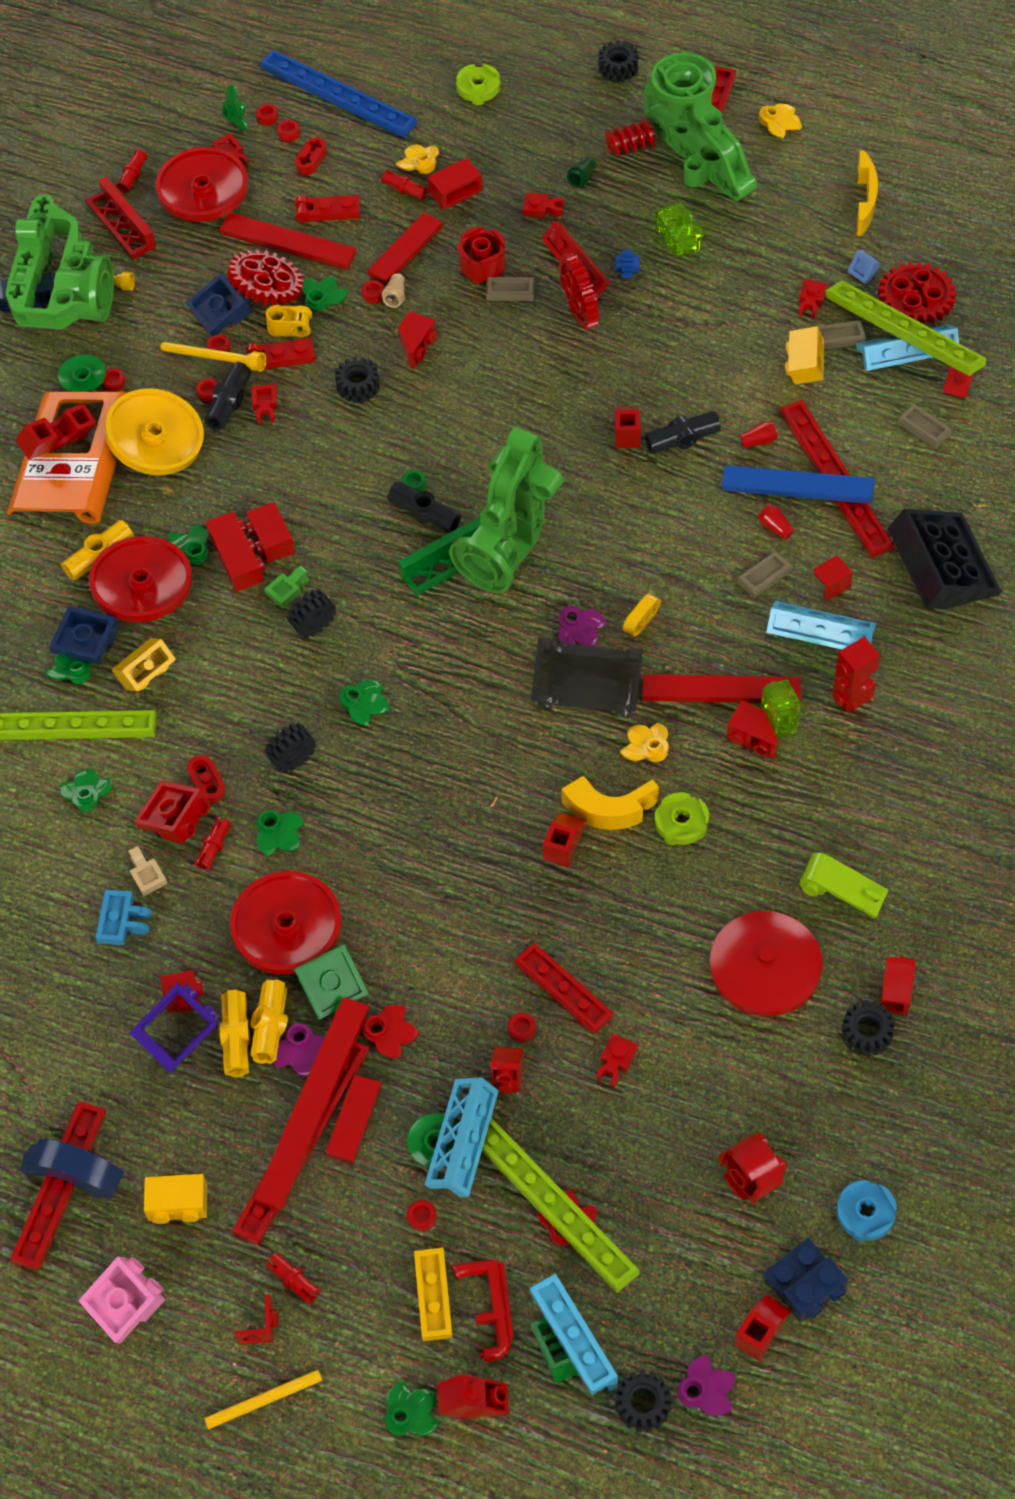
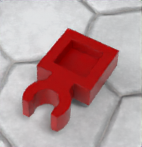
M232 133L212 143V147L234 154L246 167L249 166L248 158L243 152V147Z
M526 193L523 216L546 218V213H551L555 217H562L564 199L554 198L549 200V194Z
M804 279L799 295V303H801L799 306V316L802 317L803 312L809 310L812 312L811 318H816L817 308L823 305L827 283Z
M276 384L252 386L253 411H256L258 424H261V419L264 416H269L271 423L275 422L273 409H278Z
M612 1034L601 1055V1062L606 1065L598 1069L597 1081L600 1082L604 1075L609 1074L613 1077L610 1087L614 1088L619 1080L618 1071L621 1070L627 1073L638 1051V1044Z

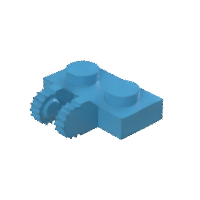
M105 890L95 938L97 944L125 945L127 932L137 935L147 934L149 926L146 923L129 921L130 916L135 919H150L152 916L151 909L132 906L134 896L131 891Z

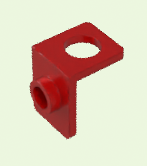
M950 366L943 392L966 398L973 374L967 376Z
M265 1294V1329L235 1331L238 1344L273 1342V1328L278 1327V1310L273 1309L270 1294Z

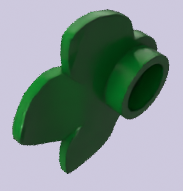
M230 85L226 89V100L222 107L223 116L228 121L234 122L241 131L246 130L248 127L243 118L246 105L237 100L236 86Z
M330 276L318 283L310 278H306L302 285V293L306 296L305 305L313 311L322 310L327 305H337L345 300L348 294L346 289H337L334 276Z
M195 524L191 528L189 535L169 533V542L183 551L190 564H201L208 558L209 552L206 546L208 535L200 525Z
M55 654L57 664L45 670L46 676L53 680L69 679L74 684H82L88 681L91 676L90 665L92 663Z
M361 681L357 686L348 685L340 691L339 701L342 707L348 710L350 718L360 725L368 726L370 715L385 714L390 710L387 700L380 695L383 685L377 681ZM349 695H353V696H355L356 698H355V699L350 698Z
M85 768L76 774L74 781L62 782L59 789L63 799L73 801L74 806L78 810L88 812L97 807L100 797L111 791L113 783L110 778L99 780L95 770Z
M273 810L262 812L256 822L259 831L256 839L258 848L268 857L277 848L285 852L297 851L300 847V839L295 830L305 823L304 820L293 812L282 814ZM268 823H274L273 826H266Z
M404 1382L394 1385L386 1398L389 1409L385 1413L384 1424L388 1431L395 1436H403L409 1432L425 1436L436 1430L439 1423L433 1416L429 1415L435 1405V1392L428 1389H416L411 1392ZM395 1417H403L405 1420L397 1421Z

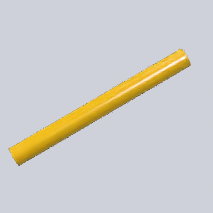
M319 1370L312 1371L205 1417L204 1420L208 1430L322 1381Z

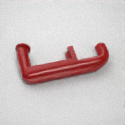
M494 1259L466 1262L458 1265L452 1264V1272L457 1281L466 1276L488 1274L492 1312L479 1313V1315H476L475 1321L476 1326L495 1325L497 1347L483 1348V1352L479 1354V1357L481 1359L484 1358V1362L502 1359L507 1355L513 1340L504 1264Z

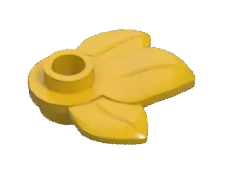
M788 104L763 106L758 113L759 122L767 127L772 135L783 139L786 130H801L802 128L800 119L794 115L796 109Z
M418 144L410 145L405 149L406 157L395 164L404 171L416 169L420 174L431 173L435 169L439 149L434 145L426 148Z
M656 723L650 729L644 725H634L628 728L627 735L631 743L620 750V754L624 758L632 761L648 758L652 762H660L667 757L669 745L666 740L669 734L664 725Z

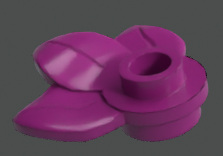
M567 606L559 614V624L561 625L558 632L559 643L566 651L571 649L575 643L585 648L595 649L598 641L596 629L603 628L607 622L595 610H581L576 606ZM573 614L576 616V620L569 621L567 616Z
M298 1023L292 1025L287 1030L285 1039L278 1045L277 1058L273 1062L275 1068L291 1064L292 1069L299 1076L308 1077L324 1038L314 1035L310 1027L305 1024ZM297 1036L305 1037L304 1040L300 1042L295 1041V1038Z
M699 1357L688 1366L687 1377L678 1386V1398L683 1405L690 1408L699 1407L708 1415L718 1416L727 1414L733 1407L725 1395L732 1389L736 1376L725 1370H712L709 1357ZM692 1388L696 1389L698 1396L690 1397L687 1391Z

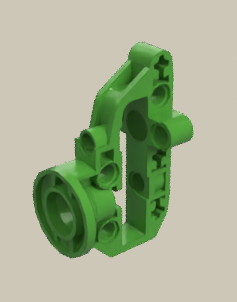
M684 52L673 53L663 57L654 65L651 72V80L645 83V117L647 120H650L655 133L686 160L684 163L683 181L687 186L698 187L710 180L723 193L738 202L757 189V182L749 170L739 140L723 124L722 113L712 105V92L716 84L715 68L707 59L697 54Z
M38 195L31 204L27 219L18 218L15 227L18 249L7 282L6 298L17 325L61 330L79 319L105 322L111 311L114 292V273L110 258L106 255L92 256V242L82 240L76 218L57 206L50 195ZM54 235H68L61 263L55 274L54 287L48 308H33L37 284L41 282L43 272L50 271L51 255H53L51 244Z
M515 426L507 439V445L501 447L488 464L493 475L489 483L487 505L480 513L481 525L471 537H459L454 540L449 549L451 561L459 573L469 582L491 593H503L512 585L513 573L538 541L544 522V500H551L564 483V477L559 471L543 463L541 437L519 426Z

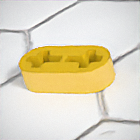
M650 593L646 594L626 618L623 631L633 637L638 636L657 613L661 605V599Z

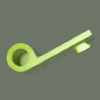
M823 853L812 854L799 882L803 892L809 896L815 897L829 892L873 918L877 917L888 893V889Z

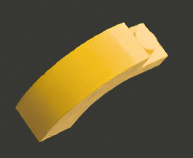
M582 776L561 789L562 803L574 817L587 820L586 824L605 830L625 829L643 822V809L648 810L657 803L659 786L652 779L627 795L610 797L596 791L588 780Z

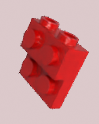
M161 780L134 823L138 829L159 833L163 840L184 844L188 837L190 838L195 834L196 824L200 817L208 814L210 800L199 788Z

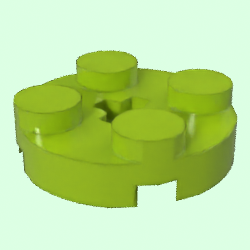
M475 64L468 65L457 74L456 90L463 99L472 101L474 105H482L500 92L499 73L495 68L487 64H482V67H475Z
M678 792L666 796L661 801V804L655 811V827L667 844L687 845L702 839L706 835L709 824V812L701 799L698 798L697 800L691 797V794ZM679 814H682L684 818H689L685 823L676 821Z

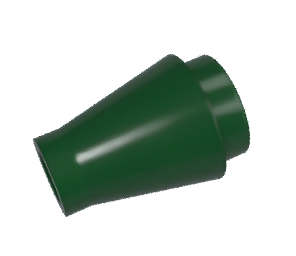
M586 157L583 161L571 167L567 175L569 184L575 188L586 186L596 167L595 160L591 157Z

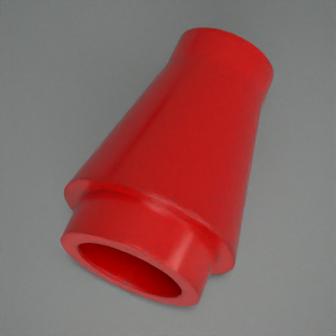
M764 420L739 435L744 449L752 446L772 444L773 440L778 439L772 420L768 422Z
M767 505L757 517L761 521L760 525L775 533L784 541L795 531L778 506Z

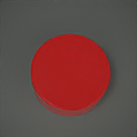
M272 104L259 106L256 110L257 122L263 126L275 124L279 119L277 107Z
M294 120L282 121L277 126L278 137L285 142L295 141L300 136L299 124Z
M375 280L366 282L361 288L363 300L369 304L381 302L383 300L382 291L385 288L384 285Z
M214 335L206 342L207 349L231 351L230 340L224 335Z
M115 368L106 370V377L102 383L103 389L107 392L122 390L126 385L124 373Z
M210 378L201 380L196 386L198 399L206 403L213 402V391L218 382Z
M527 1013L513 1015L508 1022L509 1036L514 1041L520 1043L530 1041L536 1034L534 1018Z
M418 1200L412 1203L407 1211L409 1225L414 1230L420 1232L430 1230L437 1220L434 1205L426 1200Z

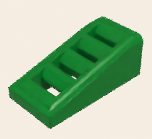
M542 1318L530 1323V1328L554 1382L558 1383L577 1375L578 1372L566 1352L554 1357L551 1356L564 1349L559 1341L549 1346L546 1345L557 1340L554 1332L544 1336L541 1335L542 1332L551 1329L547 1320Z

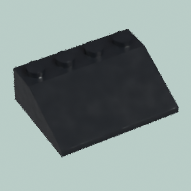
M903 509L888 527L893 542L925 608L948 609L998 596L1002 592L963 513Z

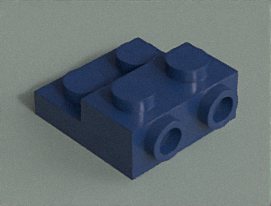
M221 272L186 303L212 336L217 335L230 322L236 326L253 311L250 307L252 300L250 298L245 299V293L238 294V288H232V282H228V279Z
M68 606L49 646L50 652L99 665L105 650L111 648L119 631L117 619L107 613L100 614L89 611L84 607Z
M809 1238L762 1273L764 1280L788 1309L792 1310L793 1315L800 1323L806 1318L810 1320L816 1318L824 1310L823 1305L830 1300L833 1302L838 1301L847 1292L848 1278L830 1257L825 1258Z

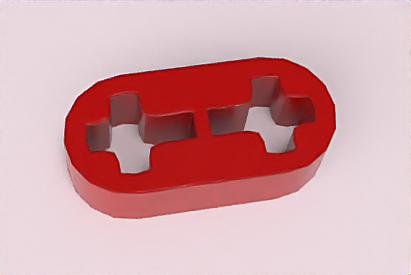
M314 137L305 143L295 159L296 170L299 174L311 175L317 170L327 154L324 139Z

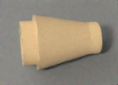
M393 274L382 291L383 302L388 307L396 308L405 300V278L401 274Z

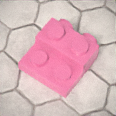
M118 1256L78 1300L115 1343L119 1344L122 1343L140 1321L146 1322L166 1300L160 1294L163 1291L162 1286L153 1278L147 1279L141 1273L144 1270L143 1265L133 1257L129 1259Z

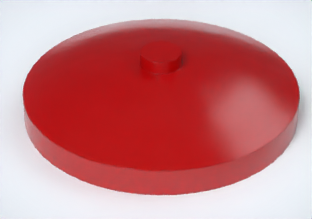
M198 147L182 151L165 162L157 174L156 191L160 204L173 216L187 221H210L231 213L242 203L248 191V177L244 164L234 154L214 147Z
M149 536L132 537L110 545L98 555L90 570L89 584L95 603L108 615L123 621L147 622L167 616L182 605L192 587V571L186 555L171 542Z
M297 871L271 873L251 883L237 898L230 917L233 942L243 959L261 971L277 975L295 974L294 968L334 949L342 928L339 903L331 889L318 878Z
M772 911L751 912L735 918L718 933L711 949L710 973L720 995L735 1008L756 1016H780L800 1008L815 993L822 973V954L813 934L796 919Z

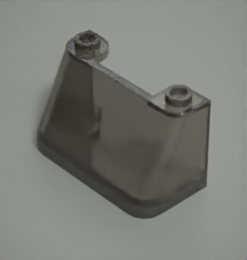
M538 637L531 701L537 703V708L552 709L553 705L613 711L617 717L631 718V713L637 712L645 656L644 650L630 647V650L624 652L623 648L613 649L567 644L562 641L558 645V642H554L552 639Z

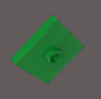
M345 944L293 969L318 1020L337 1011L343 997L357 1001L369 995Z

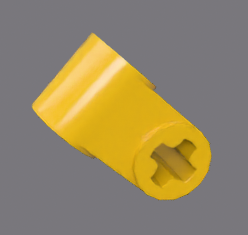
M270 306L266 310L267 331L274 337L305 338L311 332L309 320L312 318V311L306 306Z

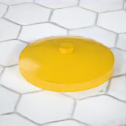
M151 388L134 390L118 398L108 411L104 428L106 442L116 458L131 469L150 475H168L187 468L199 455L204 438L201 419L187 401L171 392Z

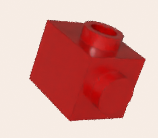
M193 970L160 976L163 998L177 983L182 987L188 984L199 996L204 995L202 980H196ZM178 995L166 1009L168 1013L176 1011L189 1012L194 1008ZM198 996L196 1000L200 1003V997Z

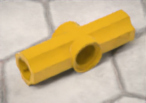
M119 520L101 534L88 536L85 539L84 547L63 561L61 567L72 581H76L91 570L92 564L102 551L118 541L134 537V534L123 520Z
M277 979L266 980L262 983L259 1006L251 1018L250 1025L255 1030L250 1055L253 1057V1061L259 1064H272L276 1061L279 1039L285 1031L288 1017L284 1014L287 988L284 982Z
M227 990L226 993L221 994L222 1022L219 1024L220 1041L223 1047V1068L227 1076H232L233 1078L243 1077L249 1073L248 1045L251 1044L250 1024L247 1019V998L245 992Z

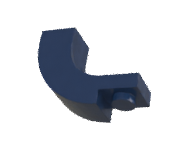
M39 1139L37 1144H31L23 1156V1162L19 1171L27 1176H50L67 1181L81 1188L94 1198H113L124 1173L117 1166L89 1151L50 1139Z

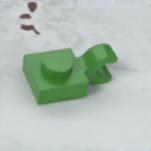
M299 566L289 577L282 573L264 589L265 594L281 608L286 607L301 593L300 587L305 586L310 581L306 576L308 571Z

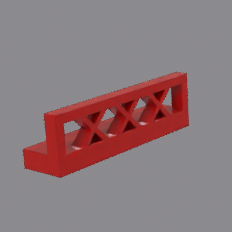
M106 176L99 179L101 192L85 199L86 205L132 260L156 248L153 231ZM103 199L107 201L106 207L95 205ZM108 214L118 215V220H107ZM119 229H130L129 235L119 234ZM131 242L142 243V246L135 250H132L130 247Z

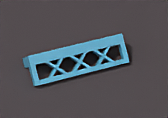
M949 324L931 328L959 343L958 328ZM895 335L856 343L857 350L863 354L864 369L867 371L933 357Z
M775 601L771 608L766 633L844 649L863 637L871 643L877 623Z
M483 1078L455 1079L425 1181V1186L429 1189L448 1188L459 1197H469L499 1090ZM463 1088H470L469 1094L461 1101ZM462 1112L461 1121L453 1127L454 1119ZM454 1139L453 1148L445 1153L447 1144ZM447 1166L444 1179H437L439 1171Z
M554 1274L531 1287L530 1294L590 1394L593 1395L605 1387L610 1392L618 1387L616 1372L557 1275Z

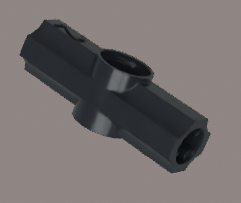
M236 361L235 364H231L223 382L217 383L214 388L213 402L204 418L205 424L214 430L220 431V429L225 428L233 410L239 409L241 406L243 390L251 376L250 368L244 363Z
M713 411L690 419L685 416L676 417L668 426L645 434L647 449L650 454H656L676 446L680 449H687L693 446L698 439L720 432L719 417Z
M400 481L398 483L395 482L391 486L387 495L389 502L414 514L415 520L419 523H431L447 533L456 530L462 519L459 512L436 501L431 492H419Z

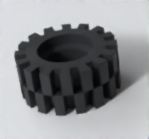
M616 40V44H613L611 41L608 42V46L606 44L603 45L598 54V67L603 78L606 76L608 81L613 78V82H617V79H621V82H625V78L628 80L632 79V76H635L636 71H638L639 55L637 48H633L631 43L627 46L626 41L620 44V40ZM622 60V61H624V62L616 63V62H612V61Z
M353 357V361L350 362L348 358L345 360V364L341 362L339 368H336L335 381L337 392L341 398L345 397L346 401L350 402L353 399V403H358V399H361L363 403L366 402V397L370 400L373 398V394L376 395L380 387L378 370L371 360L366 362L365 358L361 357L360 361H357V357ZM354 377L366 378V380L360 383L349 382Z
M311 590L310 594L308 592L304 593L303 598L298 597L296 599L297 603H292L291 607L293 609L288 610L287 620L301 637L309 638L310 635L313 637L316 636L317 631L321 633L324 626L327 628L330 625L329 621H333V615H336V606L323 591Z
M292 723L289 725V728L284 726L281 732H275L276 736L270 737V743L266 744V750L264 751L278 771L288 772L289 769L293 771L295 766L300 767L303 765V761L307 762L310 759L308 755H313V749H316V741L303 725Z
M863 1000L861 1006L857 1002L853 1005V1009L849 1007L844 1016L842 1024L843 1041H847L849 1049L855 1047L854 1053L858 1055L861 1050L864 1051V1056L869 1057V1052H873V1056L879 1054V1050L883 1053L887 1049V1045L890 1046L895 1030V1021L892 1019V1013L890 1011L886 1013V1006L883 1004L878 1008V1002L873 1001L872 1005H868V1000ZM863 1020H870L878 1025L879 1032L872 1037L864 1036L858 1031L857 1025Z
M640 1370L638 1375L635 1372L630 1373V1378L627 1379L625 1377L622 1380L621 1386L619 1385L617 1388L616 1411L619 1413V1418L622 1422H626L628 1428L635 1427L637 1432H641V1429H646V1432H650L652 1427H656V1429L661 1427L662 1421L665 1422L671 1409L669 1386H665V1380L662 1377L656 1378V1373L645 1374L646 1370ZM648 1391L654 1396L656 1403L650 1411L640 1412L633 1407L631 1399L636 1392Z

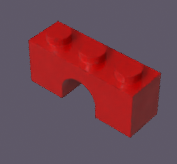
M83 403L64 410L62 415L51 423L46 418H42L26 424L15 440L27 459L30 460L87 438L97 422Z
M865 637L838 652L832 697L838 706H842L847 713L874 697L876 684L869 675L878 670L881 655Z

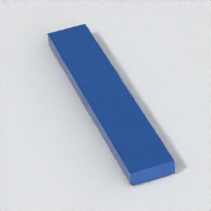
M725 465L722 481V491L872 504L875 478Z

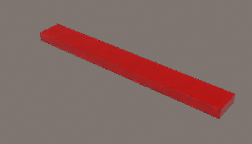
M803 400L780 408L782 418L817 473L850 476ZM835 501L870 558L894 549L892 540L869 504Z
M342 998L254 1198L255 1203L283 1212L369 1013V1005Z
M356 1041L300 1172L350 1087L353 1076L358 1073L370 1052L368 1046ZM264 1175L232 1229L234 1235L259 1246L278 1213V1210L255 1203L254 1198Z

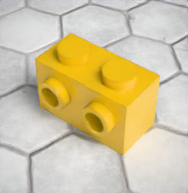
M818 326L789 331V341L786 342V352L789 359L785 362L787 376H791L795 385L823 380L824 339Z
M150 638L111 670L126 690L138 692L146 688L150 683L149 681L155 676L161 675L168 670L169 665L176 659L162 639Z
M204 1174L145 1177L144 1212L148 1221L156 1224H165L170 1220L181 1219L184 1222H196L199 1218H207V1182Z

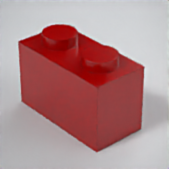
M465 158L428 176L429 193L440 207L445 210L481 192L482 175L468 158Z
M275 502L246 512L248 522L245 523L249 537H255L254 545L259 556L263 555L267 564L295 554L293 539Z

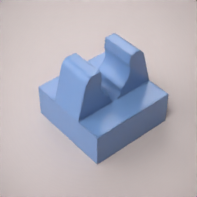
M859 250L856 252L847 272L864 284L870 283L880 267V262L863 250Z

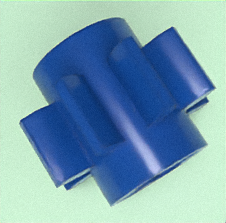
M622 250V255H616L615 273H622V278L633 279V273H639V255H633V250Z

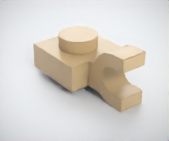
M138 846L128 851L131 856L130 859L135 866L134 869L130 870V874L142 896L167 885L166 878L154 858L146 862Z

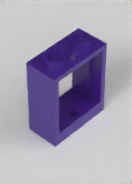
M177 983L129 1032L169 1073H172L220 1024L216 1020L219 1014L208 1004L203 1007L196 1000L199 995L188 984L182 987ZM180 995L209 1024L174 1059L145 1029Z

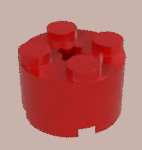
M474 227L462 234L461 240L458 243L459 267L467 278L471 279L475 284H481L487 281L488 277H498L505 272V240L500 232L495 229L489 231L484 230V227Z
M759 1132L755 1135L746 1136L722 1152L718 1158L720 1167L725 1165L727 1173L723 1176L729 1187L741 1200L750 1199L749 1204L756 1203L781 1186L784 1181L783 1172L787 1170L784 1160L780 1156L774 1155L768 1147L766 1138Z

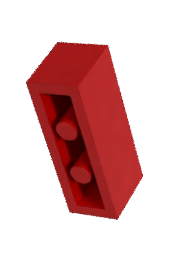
M234 511L206 521L209 537L234 591L238 592L264 582L262 571H265V567L261 557H256L254 554L256 548L252 538L247 539L245 536L247 529L242 519L238 520Z

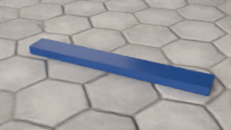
M275 50L260 63L262 70L403 138L417 125L416 118Z

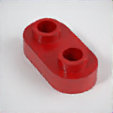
M197 755L190 759L187 764V770L194 787L204 792L210 800V804L221 801L225 796L226 789L211 758L205 755ZM200 770H205L202 774L198 773ZM211 790H216L215 793L209 794Z

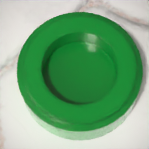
M410 470L402 476L401 482L419 492L426 489V477L421 471Z

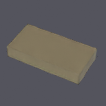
M488 277L486 299L487 301H534V277Z
M861 320L818 326L824 339V350L854 346L858 342L866 341Z
M914 403L898 417V424L934 449H937L952 434L951 428Z
M775 550L738 576L737 583L755 598L792 572V565Z

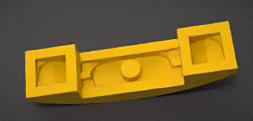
M860 150L858 184H867V202H859L857 236H862L873 219L878 192V178L875 166L869 155L865 151Z

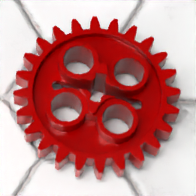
M258 249L255 250V253H252L250 250H247L246 254L240 251L238 256L234 255L233 260H230L227 276H229L228 282H232V288H238V294L245 293V299L252 297L254 298V303L262 301L264 306H266L267 302L271 303L272 306L276 305V303L284 306L285 302L292 304L293 300L297 301L298 296L301 295L304 280H302L303 275L298 273L299 268H292L293 262L286 263L285 257L279 259L277 258V253L271 256L267 250L264 251V254L260 253Z
M574 252L563 254L559 257L560 262H558L560 268L558 271L561 274L560 282L565 291V298L568 299V306L576 321L579 322L580 327H583L584 330L594 328L599 324L598 320L600 318L598 314L600 313L597 308L596 294L592 289L593 284L590 283L585 266H582L581 259H578L577 254L575 255Z
M908 261L907 267L900 263L898 270L891 267L890 274L884 273V279H880L877 296H879V301L924 325L929 321L932 325H935L936 319L943 321L944 315L949 316L950 309L954 308L956 286L952 284V278H946V271L938 273V266L931 269L930 263H927L924 267L921 266L920 261L917 262L916 266H913Z

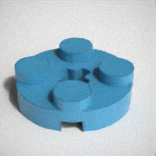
M866 1180L856 1181L848 1185L841 1193L837 1203V1219L843 1230L851 1235L854 1240L859 1242L876 1240L885 1236L893 1227L897 1210L896 1201L886 1187L880 1184L879 1186L872 1184ZM865 1204L867 1208H874L870 1217L860 1214L861 1205Z

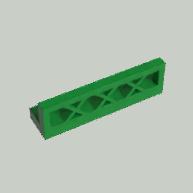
M480 517L398 561L400 577L415 596L459 573L451 559H449L450 545L459 537H471L481 525ZM438 564L449 565L448 570L444 572H436L434 567ZM418 575L427 577L426 582L419 586H416L412 581Z

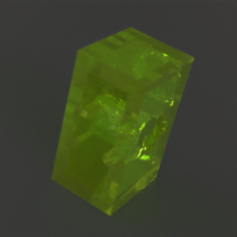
M682 202L656 210L655 227L675 258L701 249V241L704 237L703 230L700 225H696L689 209L686 210Z
M787 679L769 683L762 691L761 709L766 711L777 739L798 732L801 703Z

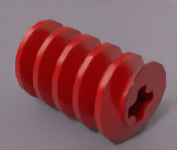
M641 120L638 125L631 123L630 128L627 125H623L621 130L616 127L613 129V133L610 130H606L604 134L609 154L612 155V152H614L617 158L620 157V150H623L625 155H629L630 147L634 153H637L638 145L641 146L643 151L646 150L647 142L652 148L655 147V134L650 120H647V123Z

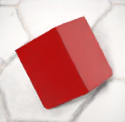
M838 555L813 569V574L824 585L823 597L826 601L851 587L853 572Z

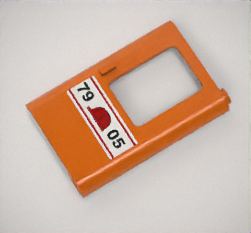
M46 392L43 394L35 421L46 418L49 423L55 421L62 403H103L95 435L88 453H46L30 460L24 454L7 509V515H12L14 511L75 512L77 518L87 524H97L100 522L118 460L106 442L105 421L112 404L122 395L126 394V392ZM88 512L90 513L91 517H88L83 513Z

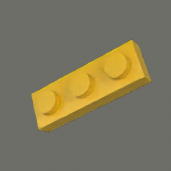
M444 1248L414 1251L422 1340L431 1341L453 1338Z

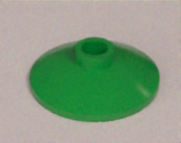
M92 355L74 356L65 361L58 371L59 383L68 392H91L97 389L106 377L105 365L99 358Z
M433 1113L425 1115L418 1119L409 1130L407 1137L409 1153L423 1167L430 1168L435 1150L432 1144L438 1140L445 1114ZM455 1119L453 1122V1127L458 1124V1122ZM454 1139L447 1144L445 1153L453 1148Z

